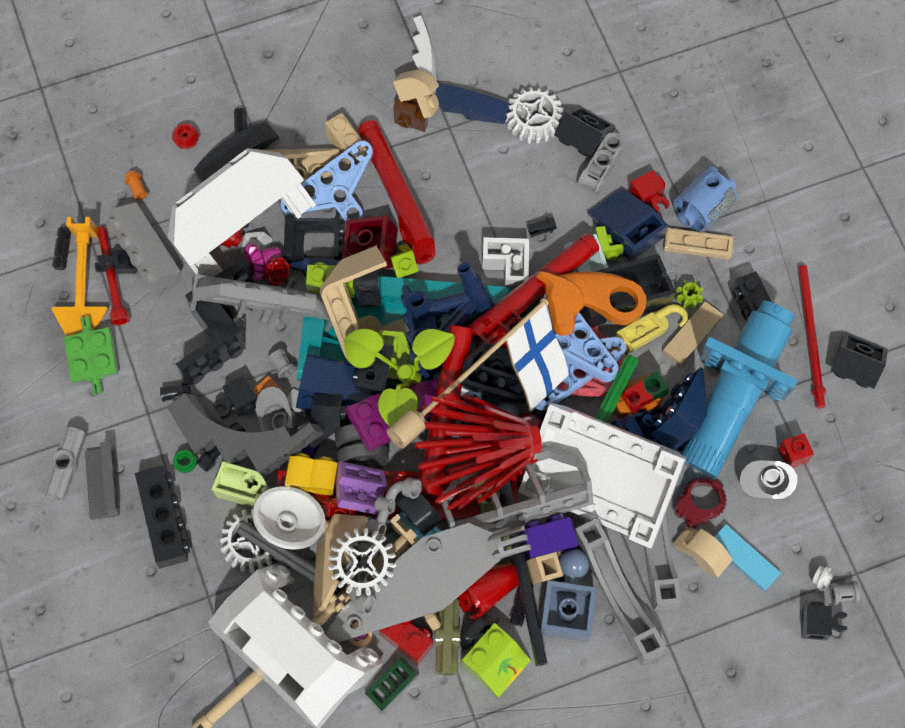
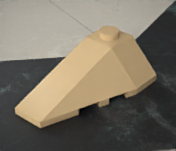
M338 148L265 150L281 153L290 161L304 181L340 155ZM324 172L321 179L332 175V173Z
M334 514L328 521L325 520L324 531L317 541L312 615L317 617L326 609L340 580L339 578L336 580L332 579V576L338 573L337 569L330 571L328 568L331 565H336V561L328 560L329 556H337V553L333 552L331 547L336 546L340 548L341 545L336 540L341 538L344 542L347 541L344 533L347 531L350 533L351 538L355 537L353 533L355 528H358L359 535H362L369 518L365 516ZM359 541L350 544L352 548L354 545L357 546ZM345 551L343 552L341 557V566L343 570L345 569V567H347L350 559L346 557L348 556V554Z

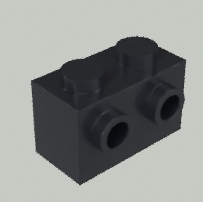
M757 271L735 279L731 288L732 296L737 301L743 318L747 321L751 312L757 311L762 301H772Z
M384 344L378 353L391 361L394 346ZM376 357L371 366L360 368V370L355 369L352 383H356L355 390L374 395L382 393L385 390L390 365Z

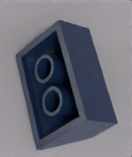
M307 354L296 408L311 411L314 394L343 396V406L347 407L368 399L371 394L356 391V383H352L354 370H360V368L353 366L351 363Z

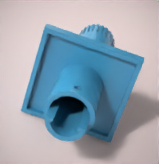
M762 301L758 310L751 312L733 348L711 337L708 338L700 360L704 361L703 365L712 370L718 368L720 372L706 403L707 416L700 430L687 440L681 452L686 457L684 464L717 479L748 416L751 415L764 391L767 392V397L779 402L780 399L785 401L793 391L798 380L774 368L793 332L790 325L795 316L789 310L775 303Z

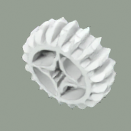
M530 87L528 92L522 89L520 95L515 93L513 99L508 101L511 105L509 106L510 112L507 113L506 119L507 128L512 130L513 137L519 135L520 142L526 138L528 144L532 140L539 144L540 139L547 142L549 136L554 138L564 113L563 108H561V102L556 101L555 94L549 96V91L546 90L543 93L540 87L537 91H533L532 87ZM543 107L550 113L551 116L547 115L548 113L543 110ZM517 114H518V115H521V118L524 119L526 122L523 123V122L518 118Z
M252 508L251 515H248L246 510H242L243 517L241 518L234 514L235 522H226L230 529H222V534L226 537L220 539V543L225 545L221 548L222 553L227 554L225 560L227 562L232 561L231 565L234 569L240 565V571L243 573L249 567L251 574L255 572V567L262 569L265 564L268 566L273 565L272 559L279 561V559L268 552L261 555V548L255 545V550L250 541L243 536L237 539V542H234L237 528L241 522L245 521L250 525L254 524ZM236 551H251L254 558L243 557Z
M355 528L353 532L355 537L351 538L350 533L347 531L344 533L347 541L344 542L341 538H337L336 541L341 547H331V550L336 552L337 556L328 557V560L336 561V565H331L328 568L330 571L337 569L338 573L334 574L332 579L336 580L341 577L342 581L338 584L339 588L343 587L345 583L349 585L346 593H350L352 588L355 587L356 596H360L361 588H365V594L368 596L371 594V586H373L376 592L380 591L377 585L378 582L387 586L388 582L383 577L386 575L392 578L393 573L387 571L388 567H396L395 563H388V559L395 558L396 555L395 553L387 554L386 550L391 549L392 544H388L385 547L382 545L386 540L385 536H382L379 541L375 539L378 531L375 530L370 537L368 536V528H364L363 535H359L358 528ZM357 541H366L373 544L363 553L350 546V544ZM378 550L383 560L380 573L371 562L373 555ZM344 551L353 561L351 569L346 574L341 566V557ZM369 552H371V554L368 556L366 563L372 571H370L368 568L364 569L362 566L361 569L357 568V570L353 572V569L356 567L358 560L352 553H354L356 556L360 555L362 558L363 555L366 556ZM360 571H365L374 578V580L367 583H357L351 579Z

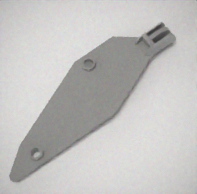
M466 523L422 537L394 562L396 564L395 568L388 567L387 571L392 572L393 577L390 578L386 575L383 577L388 582L387 586L378 582L379 592H376L373 586L370 587V595L376 599L373 612L370 615L359 613L356 611L355 604L350 601L341 609L325 635L330 640L339 643L444 610L502 558L531 549L530 544L507 550L509 546L529 540L527 535H521L504 541V537L525 531V526L522 525L494 534L471 523ZM355 619L359 622V626L356 629L352 626Z

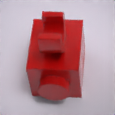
M654 170L631 181L628 191L630 194L645 204H650L651 208L657 213L660 211L657 204L664 205L665 209L669 208V200L663 196L665 182L661 176H657Z

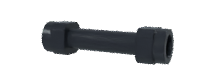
M236 421L229 426L238 431H246ZM215 446L208 455L203 454L197 462L198 466L205 472H208L216 465L214 461L221 455L217 447Z

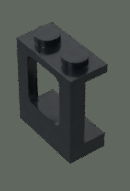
M285 215L283 257L286 259V262L290 265L292 262L303 261L304 258L340 260L343 251L340 237L345 235V226L340 224V216L335 215V221H295L294 215ZM307 233H333L334 255H305V235Z

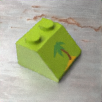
M494 623L462 659L461 666L499 698L531 660L514 639Z

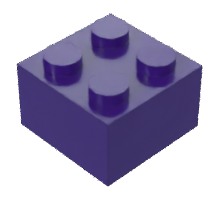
M563 514L549 518V520H546V524L540 525V521L528 523L525 525V531L521 532V535H527L529 539L523 542V545L530 544L531 546L530 550L525 551L526 561L578 546L571 517L564 518Z

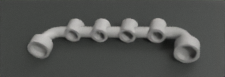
M408 477L405 481H399L392 485L386 497L380 496L377 498L375 509L380 511L376 520L370 519L366 524L370 537L375 530L378 531V535L375 538L378 541L385 534L387 528L385 523L389 514H392L395 510V498L400 491H402L404 496L412 499L419 496L422 488L420 480ZM361 542L357 547V551L366 552L373 544ZM371 552L366 556L363 555L358 566L353 569V572L357 568L361 569L362 566L364 569L368 568L366 561ZM377 552L373 555L372 560L376 557ZM360 571L351 580L357 583H364L367 580L368 573ZM353 587L349 596L352 603L355 604L356 611L364 615H370L376 605L375 597L372 595L367 596L365 593L356 596V588Z

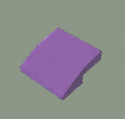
M339 461L336 478L337 506L378 515L380 511L375 509V502L378 497H384L387 487L384 470Z

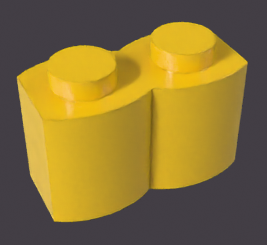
M302 453L290 456L285 487H293L304 492L320 495H333L338 463L329 457H320L319 460L310 459L309 455Z

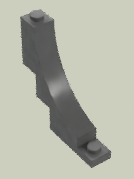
M187 393L179 394L173 399V403L167 406L194 453L207 454L216 446L226 463L236 465L249 456L258 473L270 474L288 461L290 456L296 455L324 434L320 425L313 423L301 425L297 432L295 428L285 426L265 432L249 433L238 431L211 415L201 404L197 396Z

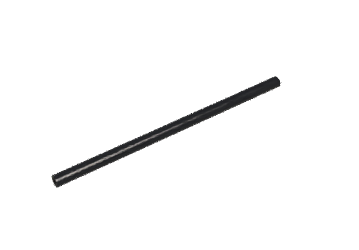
M509 480L500 488L503 507L515 504ZM521 532L510 535L509 538L521 536ZM523 542L511 546V548L514 549L523 546ZM524 551L514 554L513 558L535 666H543L548 664Z

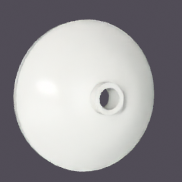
M285 486L271 488L258 497L253 508V521L258 532L267 541L281 548L303 549L318 541L325 528V515L320 504L311 495L297 488Z

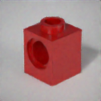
M805 433L783 440L777 449L782 461L789 464L792 468L808 463L814 455Z

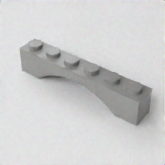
M665 514L653 547L648 548L644 546L654 611L678 609L682 603Z
M596 518L575 528L578 546L587 555L589 567L641 665L662 656L667 648L656 627L649 620L628 586L598 519Z

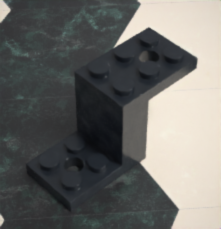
M244 258L214 276L253 283L249 265ZM192 291L185 295L189 308L191 306ZM200 300L197 301L195 311L190 310L211 341L176 363L185 384L199 383L206 374L219 370L226 361L239 357L245 349L240 330L220 305L221 303Z

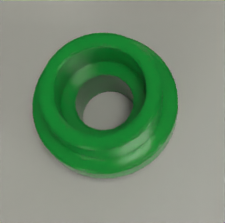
M181 450L175 454L173 465L177 471L189 473L195 469L197 457L190 450ZM184 459L190 460L187 465H182L181 462Z

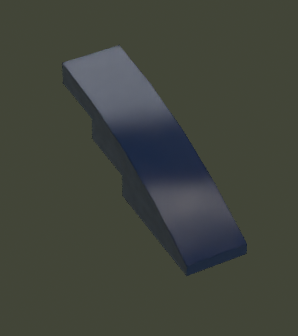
M438 83L439 87L436 89L438 106L442 107L444 112L463 114L467 120L505 124L507 113L510 112V103L468 89Z

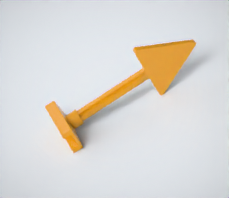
M67 217L66 226L76 237L75 243L77 244L75 306L52 307V311L66 337L83 331L80 318H85L86 316L91 318V327L96 330L108 311L107 307H85L87 245L90 238H98V227L90 217H85V223L76 224L72 217Z

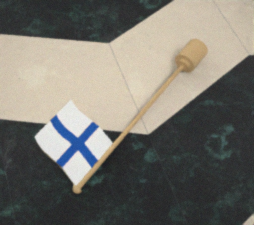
M542 298L538 306L440 394L438 398L443 399L442 395L447 396L506 341L512 366L525 392L528 410L531 411L568 376L565 356L553 332L548 315V300ZM433 401L421 413L408 410L387 429V435L391 441L399 448L404 449L425 429L424 416L438 402Z

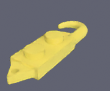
M670 304L654 313L651 312L616 332L615 337L621 338L625 342V351L629 354L667 331V315L673 312L679 313L682 316L679 326L683 327L688 321V314L683 307ZM611 346L610 352L613 350L619 351V347L613 348Z

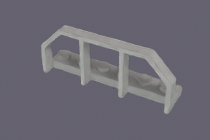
M195 274L190 310L195 311L197 301L201 300L238 306L237 317L242 318L245 307L279 312V324H284L287 315L292 314L325 319V331H329L332 327L320 293Z
M549 446L542 448L541 453H536L533 459H538L537 462L550 458L577 467L584 481L583 484H577L573 487L544 495L532 465H526L525 469L538 496L536 498L502 508L497 494L494 493L491 496V500L496 510L454 522L451 511L447 510L454 496L441 502L449 524V529L471 523L497 534L528 523L593 505L592 481L580 456ZM495 465L453 480L444 494L456 488L458 484Z

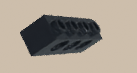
M163 465L136 472L135 477L157 566L161 569L188 561L186 553H190L187 538H182L181 531L185 530L182 517H177L175 508H179L176 494L171 493L170 486L174 485L171 472H166ZM164 490L161 497L153 498L155 491ZM162 512H169L166 520H158V516ZM166 535H175V538L172 542H163V539Z

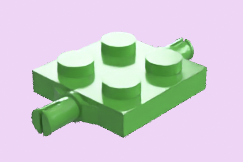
M86 316L85 318H80L83 331L76 335L64 337L71 382L89 381L92 384L93 395H98V393H103L100 380L119 372L111 329L109 327L98 330L92 329L91 318Z

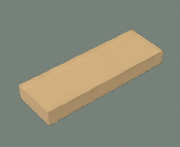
M668 228L665 236L664 251L731 260L734 236Z
M705 301L664 348L662 353L681 366L721 320L723 314Z

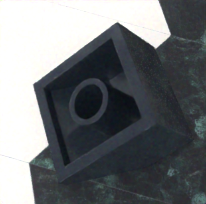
M579 105L565 112L554 136L558 137L562 144L577 148L581 155L593 157L604 137L612 133L616 126Z
M844 332L830 371L834 372V375L841 379L848 378L856 381V384L863 388L870 387L875 389L886 366L888 349Z

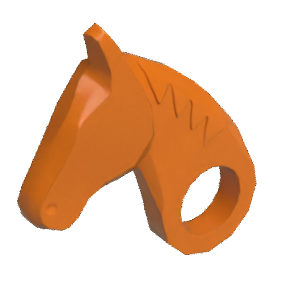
M542 271L537 274V278L546 284L545 294L549 302L548 310L554 332L561 336L571 335L574 332L575 318L584 306L593 309L609 321L619 325H629L638 321L646 308V295L641 286L615 274L588 271L573 272L559 276ZM615 292H626L634 298L636 308L631 312H619L612 307L609 297Z

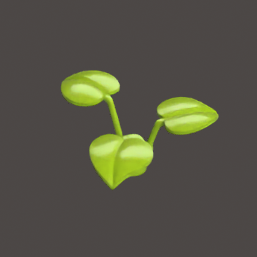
M359 329L345 337V354L353 366L367 368L378 357L397 370L398 379L403 383L397 385L396 390H384L378 401L379 412L390 427L408 410L417 411L418 398L408 388L410 385L419 383L421 380L419 361L421 366L427 370L440 366L449 356L454 345L455 336L451 333L435 329H427L420 332L415 337L412 345L413 352L417 355L414 359V366L403 364L400 367L378 353L382 349L384 341L377 332L370 329Z

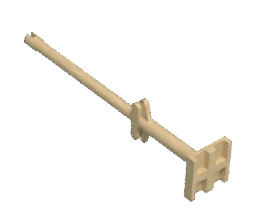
M398 514L390 520L389 524L400 537L392 543L391 549L386 550L387 554L395 553L396 555L395 558L388 559V563L396 561L405 551L419 541L417 535L412 529L409 530L400 520L401 517ZM381 554L372 561V565L380 573L383 564ZM368 574L367 580L364 583L371 582L374 578ZM347 584L336 595H333L326 609L317 617L311 618L310 621L322 626L336 612L339 613L351 601L349 593H346L349 585ZM253 671L207 714L202 715L190 727L197 728L201 724L204 728H212L216 721L263 679Z

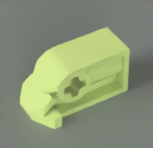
M222 461L211 490L218 498L254 508L258 497L270 488L257 471Z

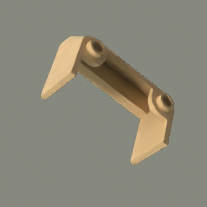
M377 246L339 261L320 287V295L345 357V337L355 330L370 329L379 335L380 330L404 332L408 341L406 332L409 329L403 318L381 326L378 318L372 315L359 319L345 284L355 278L387 266Z

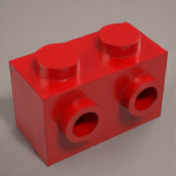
M413 620L379 630L382 638L416 665H419L433 648L432 635L423 627L420 629L416 628L411 624Z

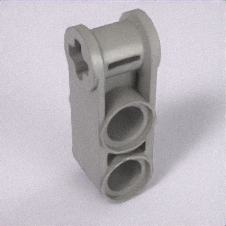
M612 132L604 137L590 163L582 172L578 181L579 186L584 185L594 190L595 194H599L608 175L620 157L623 146L621 135ZM608 145H614L616 148H611ZM598 162H604L606 165H600Z

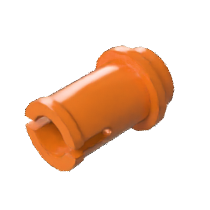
M130 171L125 175L124 182L126 185H129L134 199L137 201L142 200L148 196V192L141 181L142 176L137 171Z

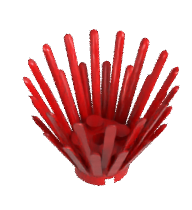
M442 395L444 399L434 396L430 397L434 402L487 417L435 407L429 413L488 426L425 422V429L442 430V434L445 436H472V438L417 442L415 444L417 449L459 446L443 450L445 456H455L420 463L418 465L420 470L476 458V460L448 469L449 475L428 482L425 488L432 489L495 465L458 484L451 491L437 497L435 503H441L469 487L488 479L448 505L447 510H451L459 505V510L492 487L478 499V503H481L487 497L489 499L526 465H532L537 462L538 459L533 458L536 453H541L542 438L538 426H531L528 420H533L530 417H518L474 396L472 398L462 395L464 399L482 407Z

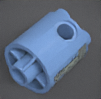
M709 166L674 199L673 205L678 214L679 221L684 226L699 232L708 230L736 202L737 195L734 190L737 187L736 183L731 178H725L715 167Z

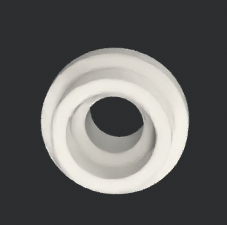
M819 566L812 583L817 585L818 589L821 590L824 586L828 587L833 578V574L830 573L831 568Z

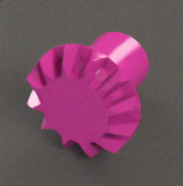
M250 244L244 248L245 255L243 258L249 265L252 279L256 281L263 279L264 267L269 260L276 257L282 258L278 247L261 250L256 245Z

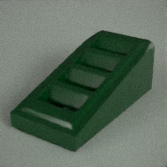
M400 657L365 694L383 711L419 676V673L403 657ZM399 667L409 675L407 679L397 670ZM392 674L402 683L400 686L390 678ZM385 681L394 690L392 694L383 685ZM377 688L387 697L385 701L375 692Z

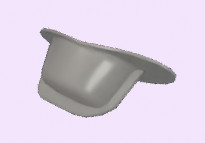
M267 387L262 390L256 401V412L261 432L275 430L284 426L295 428L296 417L290 409L286 394L277 387Z
M752 461L743 468L740 474V485L743 491L749 496L757 498H785L793 493L798 483L795 470L789 464L780 461Z

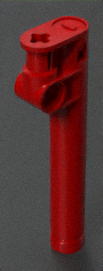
M366 121L359 126L358 133L362 141L368 142L373 148L371 160L396 211L401 237L404 243L408 244L413 250L416 264H426L433 260L436 255L434 239L377 121Z
M585 233L467 326L466 328L475 331L471 340L477 346L481 342L495 345L522 320L519 315L545 295L546 284L537 278L538 272H547L556 276L574 272L599 252L600 248L597 241L590 234ZM506 341L500 346L501 348L508 349Z
M450 325L448 333L455 336V341L449 356L442 363L436 397L442 394L462 375L464 360L470 353L469 348L472 335L475 334L473 329ZM461 384L456 386L447 396L460 400ZM438 403L435 406V408H441L456 412L458 410V408L441 403ZM432 413L431 422L455 424L456 420ZM429 429L427 441L452 439V436L443 435L442 430ZM450 447L425 448L422 463L448 457L443 454V450ZM446 465L421 470L419 477L422 484L421 492L441 495V485L432 489H426L425 485L428 482L444 477Z

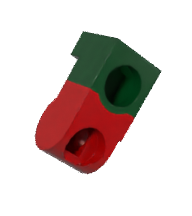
M655 371L625 391L621 398L630 411L634 413L658 398L661 399L669 392V387L659 372Z

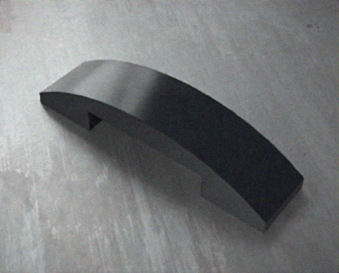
M267 121L255 124L238 132L217 146L195 167L194 171L204 182L247 148L257 149L259 147L260 150H263L277 141L279 136Z

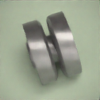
M353 424L341 427L335 432V444L340 449L336 453L337 463L342 461L374 469L389 463L388 447L382 445L368 451Z

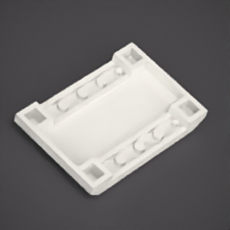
M554 403L549 404L540 429L542 448L550 446L580 456L592 481L593 505L570 512L589 520L597 518L601 525L629 536V539L652 548L686 457L675 450L569 407ZM550 458L532 464L544 495L584 483L577 467ZM525 471L518 492L530 498H536L538 496L527 471Z

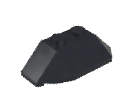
M481 342L464 360L462 374L494 345ZM501 347L493 352L460 383L463 389L496 399L528 404L525 392L512 366L509 351Z

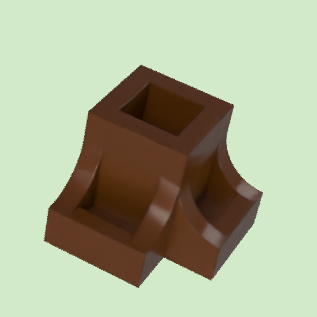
M414 98L402 102L400 99H396L394 104V123L403 128L410 127L426 132L428 117H423L417 99Z

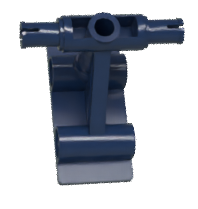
M461 263L457 268L458 274L462 278L464 291L444 298L428 300L424 292H412L407 284L403 285L404 294L401 295V300L404 308H406L404 320L409 327L406 335L410 345H413L415 337L424 330L435 329L448 333L450 325L461 327L474 311L481 316L495 305L485 284H483L481 276L474 273L470 263ZM453 312L447 318V320L441 325L440 318H442L444 314ZM412 349L411 351H409L411 361L414 364L415 357H417V355L413 352ZM419 361L421 377L425 376L426 380L433 379L432 372L440 370L442 364L437 368L427 370L421 366Z

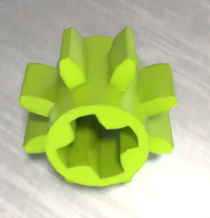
M685 280L683 288L678 286L676 289V293L679 294L676 302H681L684 309L686 307L695 309L697 302L702 303L704 299L701 296L704 288H699L696 284L697 281L688 283Z

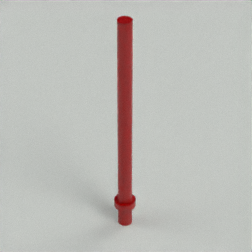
M801 265L798 267L814 386L812 395L815 396L816 408L821 409L826 407L824 397L826 388L823 387L808 268L807 265Z

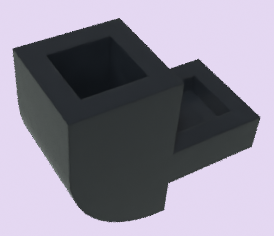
M382 268L354 279L359 307L382 306L380 282Z
M402 491L397 494L395 507L407 517L414 528L423 536L442 521V518L421 493L415 499L404 496Z

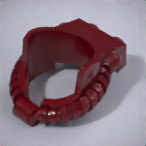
M707 477L693 478L692 481L686 483V487L682 491L683 495L678 497L679 503L674 508V514L678 518L684 519L686 521L685 524L695 530L700 523L705 524L709 518H716L721 515L720 513L724 512L723 510H725L727 505V498H725L727 496L722 489L724 485L717 479L713 481L711 478L707 479ZM698 486H711L717 491L718 505L709 510L696 507L691 499V490Z

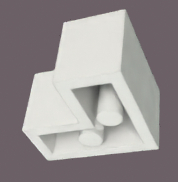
M483 237L482 269L505 270V287L514 290L529 278V239Z

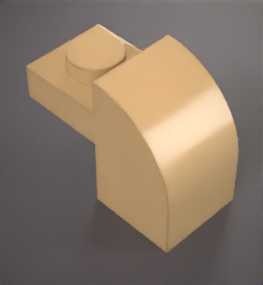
M412 70L399 74L393 81L400 101L416 98L424 118L432 117L439 109L437 96L433 94L439 85L429 73L422 70Z
M687 526L673 543L676 550L693 557L701 570L717 578L732 561L725 547L703 529L697 531Z
M564 551L527 560L532 585L563 577L559 557Z

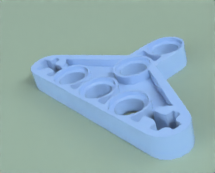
M359 141L301 184L304 188L307 185H312L315 188V194L311 199L316 205L313 208L310 207L304 213L336 208L346 221L350 220L347 216L349 209L357 208L360 212L358 219L364 217L363 209L355 200L353 194L373 156V148L368 142ZM360 146L363 148L368 147L369 149L366 151L368 155L366 157L363 155L357 157L356 159L360 163L355 165L354 159L349 154L352 152L355 156L360 152L358 149ZM344 158L349 159L351 162V167L347 171H342L339 168V162ZM324 172L332 173L333 181L330 184L325 185L322 183L321 176ZM338 190H344L346 193V200L342 203H338L334 199V194ZM281 200L282 211H284L286 214L294 215L286 208L285 204Z
M580 313L575 318V328L571 335L561 336L554 332L557 341L562 340L567 343V347L561 350L568 363L601 381L610 382L615 379L618 372L617 362ZM582 330L587 336L580 339L574 335V332ZM589 348H596L600 354L598 356H591L587 350ZM603 367H605L606 369L611 368V373H609L608 371L603 372Z
M621 338L599 339L608 352H610L611 346L613 348L619 347V351L613 350L610 352L616 362L624 356L626 344ZM558 340L561 349L567 347L565 341ZM589 348L587 350L591 356H598L600 354L596 348ZM566 361L568 376L562 382H565L568 388L561 391L555 387L551 391L552 394L548 396L547 402L542 400L535 408L546 411L549 404L559 403L595 377L585 372L586 376L583 378L576 377L573 371L579 368Z

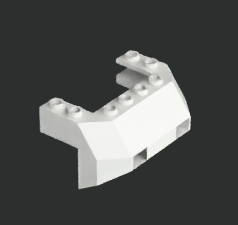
M247 148L172 205L168 239L195 274L214 277L222 272V269L209 252L277 200L281 199L296 218H300L302 213L310 207L313 208L316 204L301 185L304 179L286 157L279 152Z
M277 563L258 569L223 602L208 623L211 629L313 728H321L348 694L366 685L383 662L373 649L366 646L346 655L336 641L330 640L323 633L324 631L321 626L311 622L305 616L306 614L302 608L293 605L287 599L286 593L279 589L280 587L292 584L295 580L285 566Z

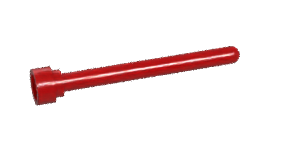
M104 226L98 227V238L102 255L109 256L111 250L107 231ZM112 268L105 271L113 306L110 319L112 325L120 326L128 323L130 319L128 310L122 306L116 274H114Z

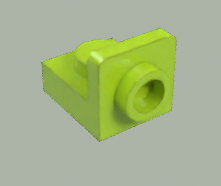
M605 226L596 227L594 234L598 237L606 261L611 262L622 257L623 244L612 246L611 235L606 233Z
M407 244L398 246L400 254L391 257L396 277L402 278L418 272L413 250Z

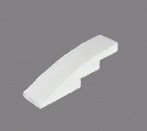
M420 15L413 18L418 35L414 36L413 40L418 53L413 55L412 58L417 70L429 73L437 81L436 62L432 44Z

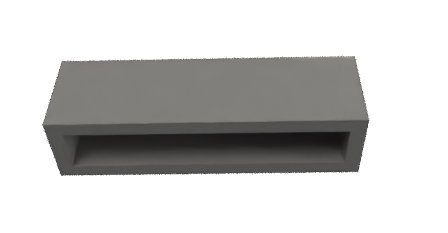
M137 202L113 208L108 220V226L117 236L120 246L126 250L132 265L137 268L143 282L148 285L151 292L175 285L181 271Z

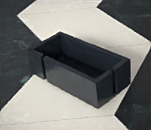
M659 254L594 271L615 274L641 286L646 295V308L644 312L670 305L676 294L669 275L665 276L667 271ZM615 292L609 297L612 307L619 312H631L636 308L634 298L626 292ZM587 306L580 310L581 316L590 328L605 324L607 321L604 316Z

